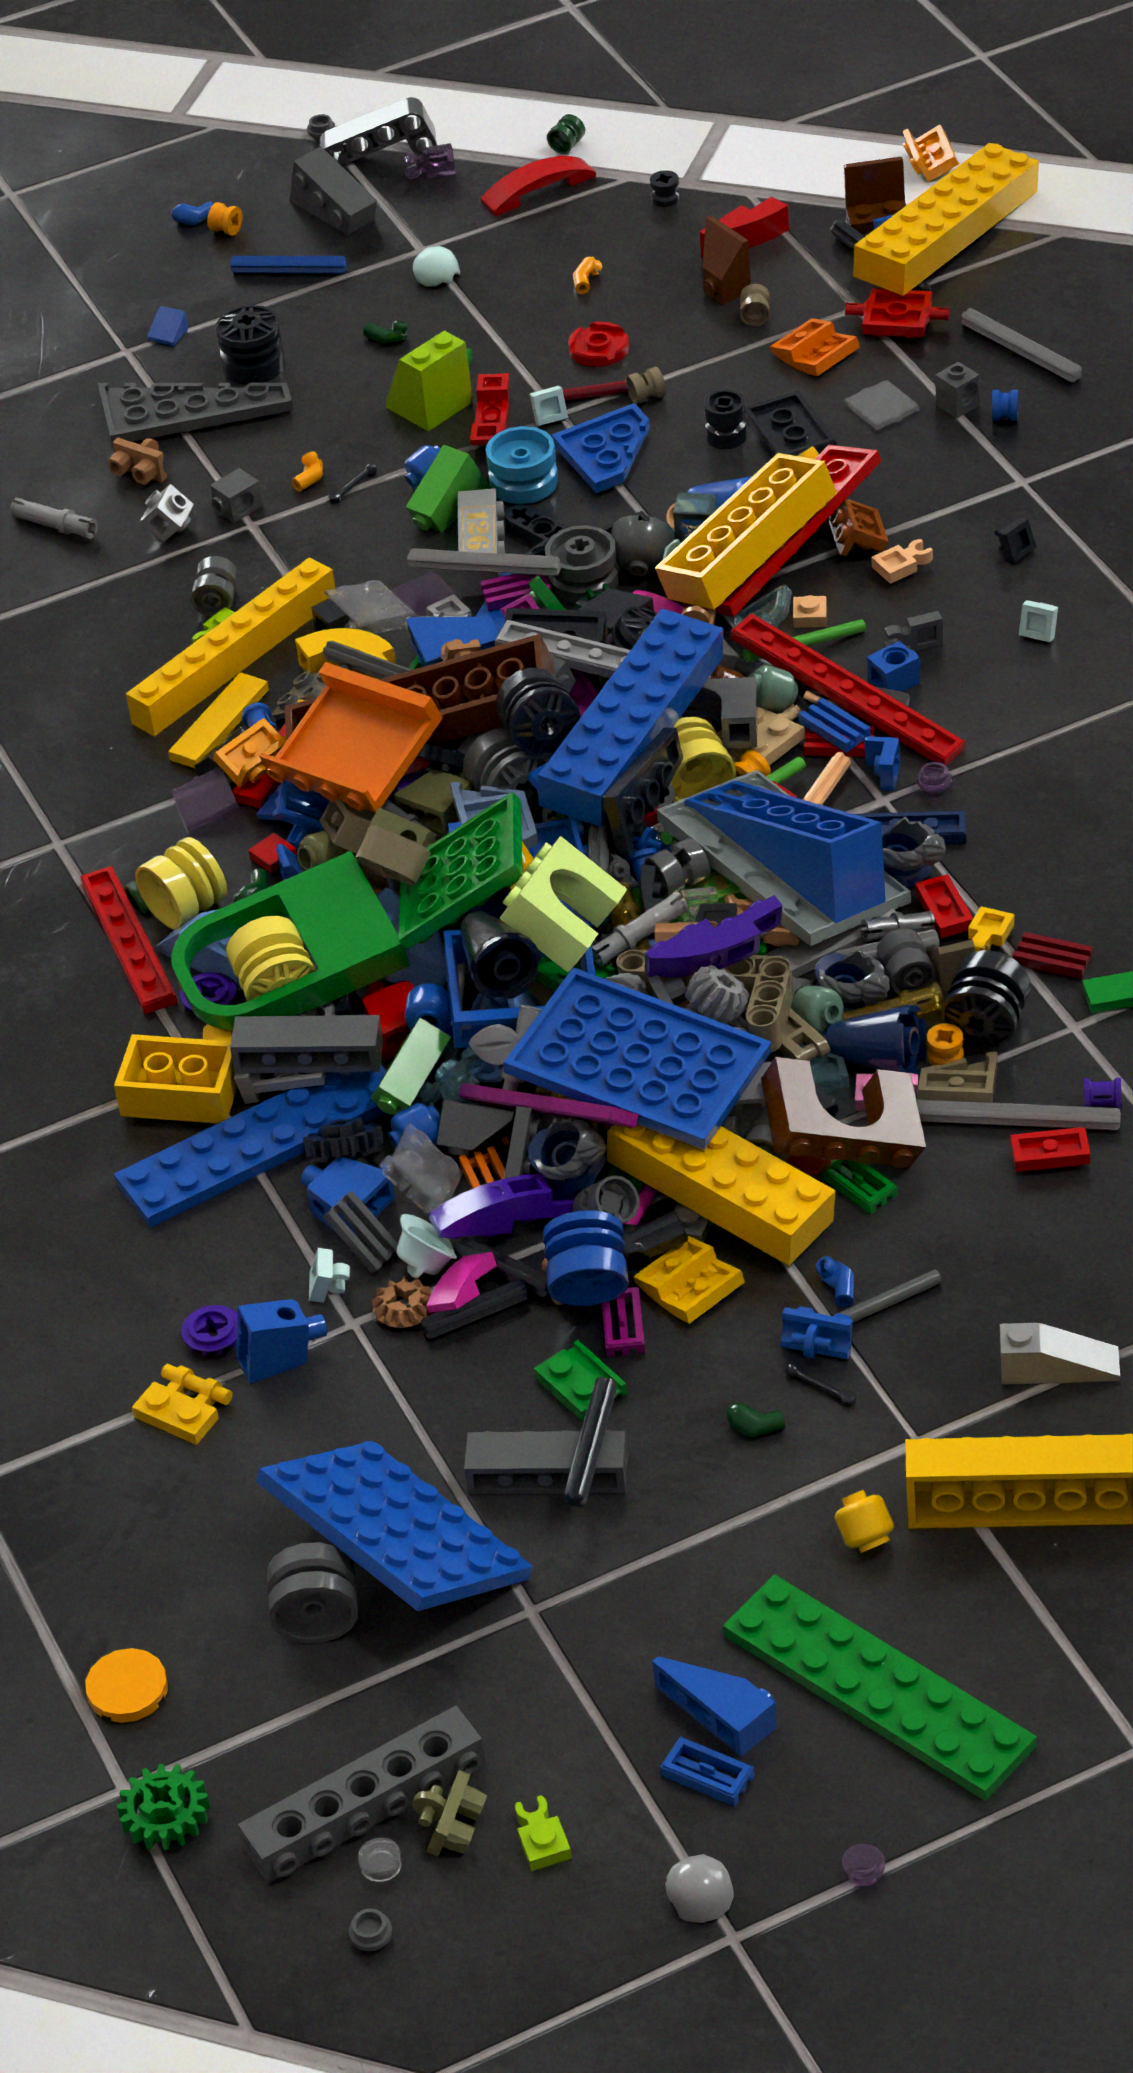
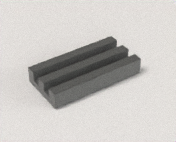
M352 1190L346 1193L323 1216L371 1273L377 1271L397 1251V1241ZM339 1212L351 1224V1226L353 1227V1231L340 1218V1216L338 1215ZM360 1239H364V1241L378 1255L377 1258L374 1257V1255L367 1249V1247L360 1241Z

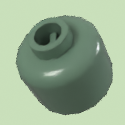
M763 665L755 673L749 675V677H756L758 707L780 713L786 710L787 707H790L791 704H794L798 694V685L789 671Z
M807 985L795 993L791 1009L820 1034H823L830 1024L841 1021L843 1018L844 1006L842 998L836 991L830 988Z

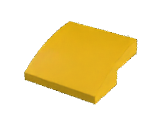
M688 1236V1241L671 1248L633 1276L635 1283L649 1297L671 1314L689 1324L745 1283L740 1269L718 1260L712 1246Z

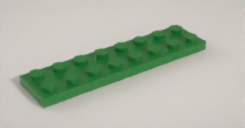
M775 1574L723 1625V1636L984 1801L999 1788L1037 1747L1036 1735Z

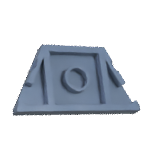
M459 782L450 783L453 803L458 820L462 824L513 791L521 800L522 842L527 849L538 844L537 831L524 791L513 789L500 790L495 787L481 786L480 792L462 790V785Z

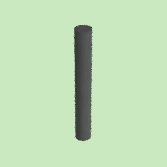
M934 1269L841 1311L839 1314L849 1315L853 1323L940 1284L942 1282L941 1276Z

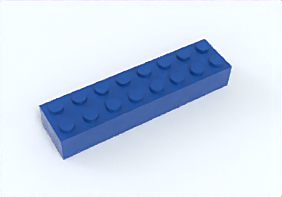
M662 608L538 774L539 806L602 827L608 818L603 807V796L664 727L673 728L723 659V628Z

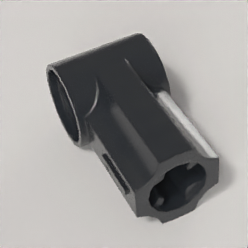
M676 1211L670 1212L640 1227L633 1224L623 1225L624 1234L622 1239L625 1243L623 1256L627 1262L628 1275L639 1273L651 1264L652 1257L688 1241V1236Z

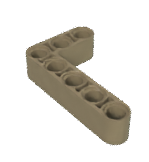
M628 950L621 953L616 959L618 975L621 973L639 975L640 979L646 983V992L652 997L654 991L648 980L651 977H648L645 973V952L648 950ZM752 955L740 962L723 967L727 973L734 975V978L743 982L744 988L750 994L746 1012L748 1033L771 1041V1052L776 1051L782 1044L794 997L791 963L784 957ZM693 975L681 976L686 989ZM660 977L662 983H664V982H666V981H669V980H673V979L679 978V977H668V978Z

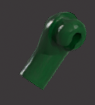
M395 320L392 323V329H384L375 324L367 323L363 329V335L381 344L401 342L407 338L408 334L406 332L409 326L406 322Z
M264 869L252 871L251 883L241 887L240 892L234 894V902L268 888V873Z
M734 1403L727 1409L729 1424L748 1437H757L785 1429L784 1418L780 1410L761 1415L742 1403Z

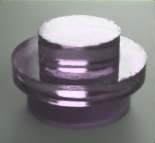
M930 762L921 768L917 776V783L926 792L940 793L951 786L952 775L944 764Z
M857 1844L850 1847L844 1853L842 1869L844 1874L854 1884L860 1886L872 1885L878 1881L885 1870V1857L881 1850L873 1845Z

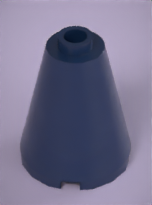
M904 1005L830 1024L828 1029L822 1034L830 1047L829 1058L873 1070L880 1069L913 1073L919 1076L921 1069H916L919 1059L926 1060L927 1027L925 1018H918L916 1014L921 1009L916 1005Z

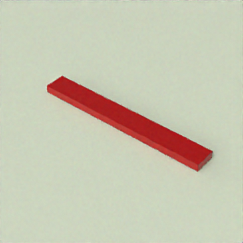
M753 613L749 614L731 630V640L779 669L789 671L797 680L893 738H899L900 742L941 767L945 768L965 749L966 741Z

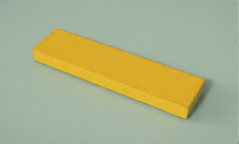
M240 672L168 751L169 759L195 768L194 765L219 745L242 721L241 714L248 705L259 702L269 691L268 681Z

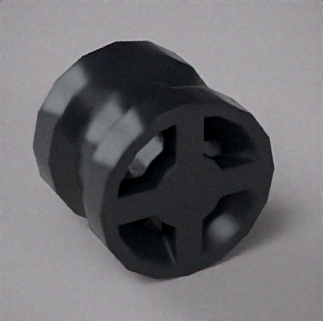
M663 170L651 175L650 186L653 189L651 200L655 205L667 207L679 202L680 191L677 188L679 177L675 172Z

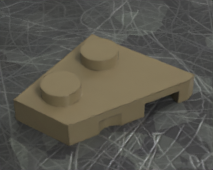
M998 1052L986 1053V1061L967 1065L966 1059L963 1058L951 1061L945 1065L921 1068L918 1099L992 1103L998 1065Z

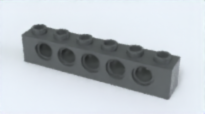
M455 1705L239 1823L238 1828L243 1849L267 1884L279 1877H285L294 1872L297 1867L317 1856L326 1855L335 1846L346 1840L364 1834L370 1827L384 1819L400 1814L408 1806L412 1805L414 1796L418 1792L430 1791L433 1785L443 1788L455 1781L459 1770L468 1774L474 1773L480 1766L486 1764L482 1738L458 1706Z

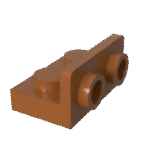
M846 498L837 507L835 512L830 515L829 525L839 555L846 557L854 542L866 550L873 548L881 552L884 551L889 541L878 509Z

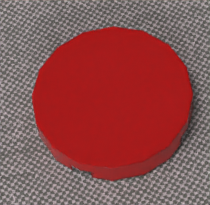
M610 322L590 323L589 328L585 329L579 327L570 335L568 341L571 358L577 363L589 367L612 365L622 360L627 355L630 346L629 336L624 333V329Z

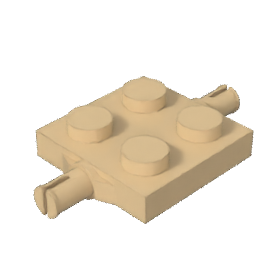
M791 704L782 713L775 714L758 707L757 747L726 748L733 762H740L741 756L745 752L752 750L760 753L768 764L771 765L805 738L804 726L793 722L798 717V713L801 712L800 708L795 704ZM721 729V730L717 733V735H718L719 738L721 739V742H722V745H723L722 729Z

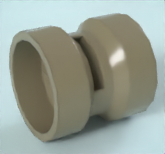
M750 284L743 288L740 293V318L745 324L761 326L769 320L770 292L763 285Z
M656 366L647 369L643 374L632 373L626 376L628 394L631 401L636 405L644 403L647 398L653 397L657 399L666 395L663 375Z

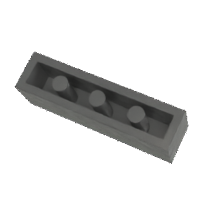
M380 1015L235 1017L230 1049L235 1073L379 1072L383 1035Z
M581 1431L468 1432L464 1464L468 1494H564ZM605 1431L589 1493H626L628 1450L625 1431Z

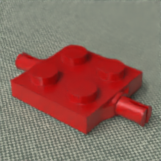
M872 288L870 297L864 304L846 302L845 315L863 316V334L914 338L924 337L926 326L931 319L949 321L950 307H932V291L910 290L902 296L887 289Z

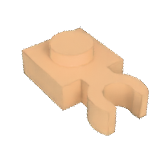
M921 539L912 541L906 549L897 545L871 557L872 568L891 584L917 572V564L924 565L933 560V549L927 548L923 550V540Z

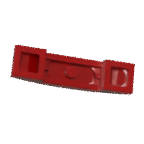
M556 156L537 160L512 171L496 182L481 197V203L494 216L520 207V196L562 179L570 186L596 177V171L582 158L574 156Z
M509 373L478 374L476 389L477 408L475 423H472L470 445H487L494 435L507 429Z

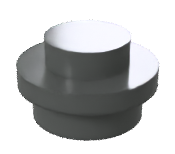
M326 114L315 115L309 119L307 126L308 135L320 140L324 132L335 127V123Z
M377 1909L361 1910L354 1916L349 1926V1937L352 1944L363 1951H375L384 1947L392 1936V1926L389 1918Z

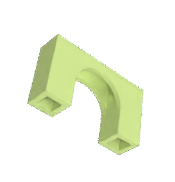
M560 836L552 846L546 842L535 855L533 861L502 903L507 908L500 916V919L529 937L542 953L568 973L589 949L598 933L568 910L559 899L566 902L598 928L619 903L627 889Z

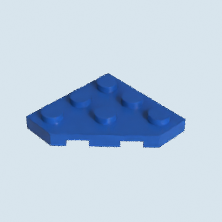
M633 403L552 434L555 448L595 493L624 483L649 432V418Z

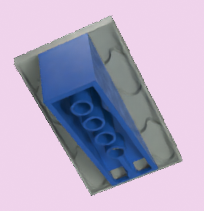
M758 770L657 809V819L663 824L664 830L679 841L688 837L695 839L705 852L710 867L739 886V891L754 902L758 900L764 901L775 895L783 905L781 925L810 946L822 942V939L826 940L845 932L848 928L852 929L861 925L862 919L877 918L886 914L892 908L896 910L898 907L911 903V891L884 871L881 822L792 797Z

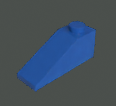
M659 1656L652 1661L655 1687L740 1757L777 1728L776 1702L767 1690L763 1688L758 1689L747 1679Z

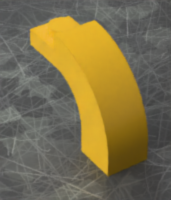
M349 628L328 629L295 639L299 665L304 672H317L325 662L336 666L340 665L325 659L323 648L326 647L328 641L338 642L396 664L394 648L385 639L363 630ZM352 669V671H354V672H357V673H360V674H363V675H366V676H369V677L378 679V678H376V677H373V676H370V675H367V674H365V673H362V672H359V671H357V670Z

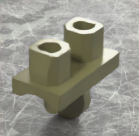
M461 1770L458 1771L446 1800L441 1796L443 1789L437 1785L431 1786L430 1791L418 1792L414 1796L412 1807L420 1815L419 1824L429 1827L432 1820L438 1821L427 1848V1853L438 1857L442 1847L465 1854L475 1827L455 1820V1815L458 1813L477 1821L487 1798V1795L467 1785L471 1774Z

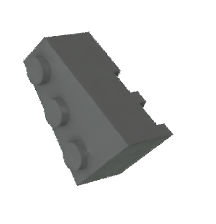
M321 146L294 161L289 201L347 236L374 221L377 200Z

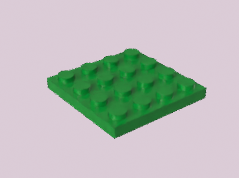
M513 791L427 847L431 854L416 885H408L400 881L399 941L403 942V946L407 950L417 943H425L433 936L434 932L443 926L456 923L463 913L474 906H482L494 893L503 887H511L523 875L521 800Z

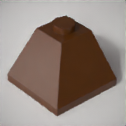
M709 215L705 221L703 289L709 297L725 305L740 297L742 289L751 284L748 240Z

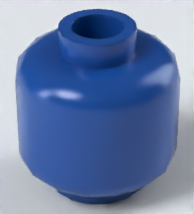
M423 445L405 461L404 466L407 474L404 477L413 489H417L441 449L439 446Z
M428 983L418 985L408 993L405 1001V1022L410 1030H412L419 1018H422L443 1032L448 1029L451 1022V1012L447 990L439 985Z
M419 1102L400 1111L391 1119L392 1131L388 1133L391 1144L397 1152L404 1150L411 1157L420 1156L438 1145L437 1139L441 1116L432 1105L427 1107Z

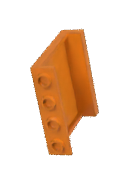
M325 662L318 673L326 686L276 757L261 753L259 757L267 768L266 773L268 776L279 783L286 781L294 784L302 791L309 792L312 790L320 793L330 801L340 800L346 802L358 811L365 809L376 813L378 807L381 808L443 717L429 696Z

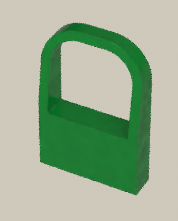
M352 851L199 918L189 925L178 937L171 956L172 967L178 983L196 1016L208 1025L233 1031L235 1017L294 1016L327 1004L410 966L403 942L399 941L398 933L361 867L356 862ZM265 916L288 918L296 926L303 941L304 949L308 952L310 961L316 968L315 972L237 1005L216 1004L207 1000L200 993L190 974V965L195 955L201 949L213 942L233 936L242 926Z

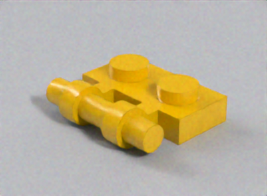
M166 1364L161 1371V1377L171 1382L167 1386L153 1382L132 1406L133 1416L197 1445L219 1419L217 1408L212 1407L217 1401L228 1405L232 1399L233 1392L223 1388L222 1383L212 1378L205 1380L194 1375L193 1370L181 1365L177 1368ZM189 1389L199 1394L194 1399L184 1395V1393Z

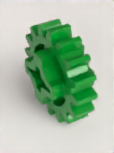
M159 1764L157 1772L153 1774L147 1768L142 1769L143 1778L140 1781L133 1777L128 1779L131 1790H120L119 1794L122 1803L117 1804V1810L123 1832L130 1833L132 1842L135 1844L144 1838L147 1849L151 1850L156 1842H161L163 1849L168 1850L170 1841L176 1840L181 1846L185 1845L184 1835L187 1833L193 1836L199 1835L197 1823L204 1824L208 1821L206 1810L210 1809V1802L204 1781H197L195 1771L193 1770L183 1775L179 1764H176L171 1771H166L164 1764ZM190 1798L191 1801L188 1807L187 1800ZM138 1807H139V1809H140V1814H139V1815H137Z

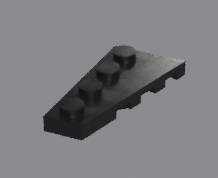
M664 727L603 796V807L608 815L616 852L620 858H631L635 850L632 844L634 838L642 837L647 828L645 822H643L648 811L655 812L660 803V790L668 788L683 760L677 728Z

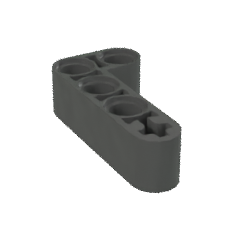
M414 97L402 99L327 130L321 135L319 141L320 146L340 165L405 139L413 153L419 157L431 156L437 149L434 124L423 103Z

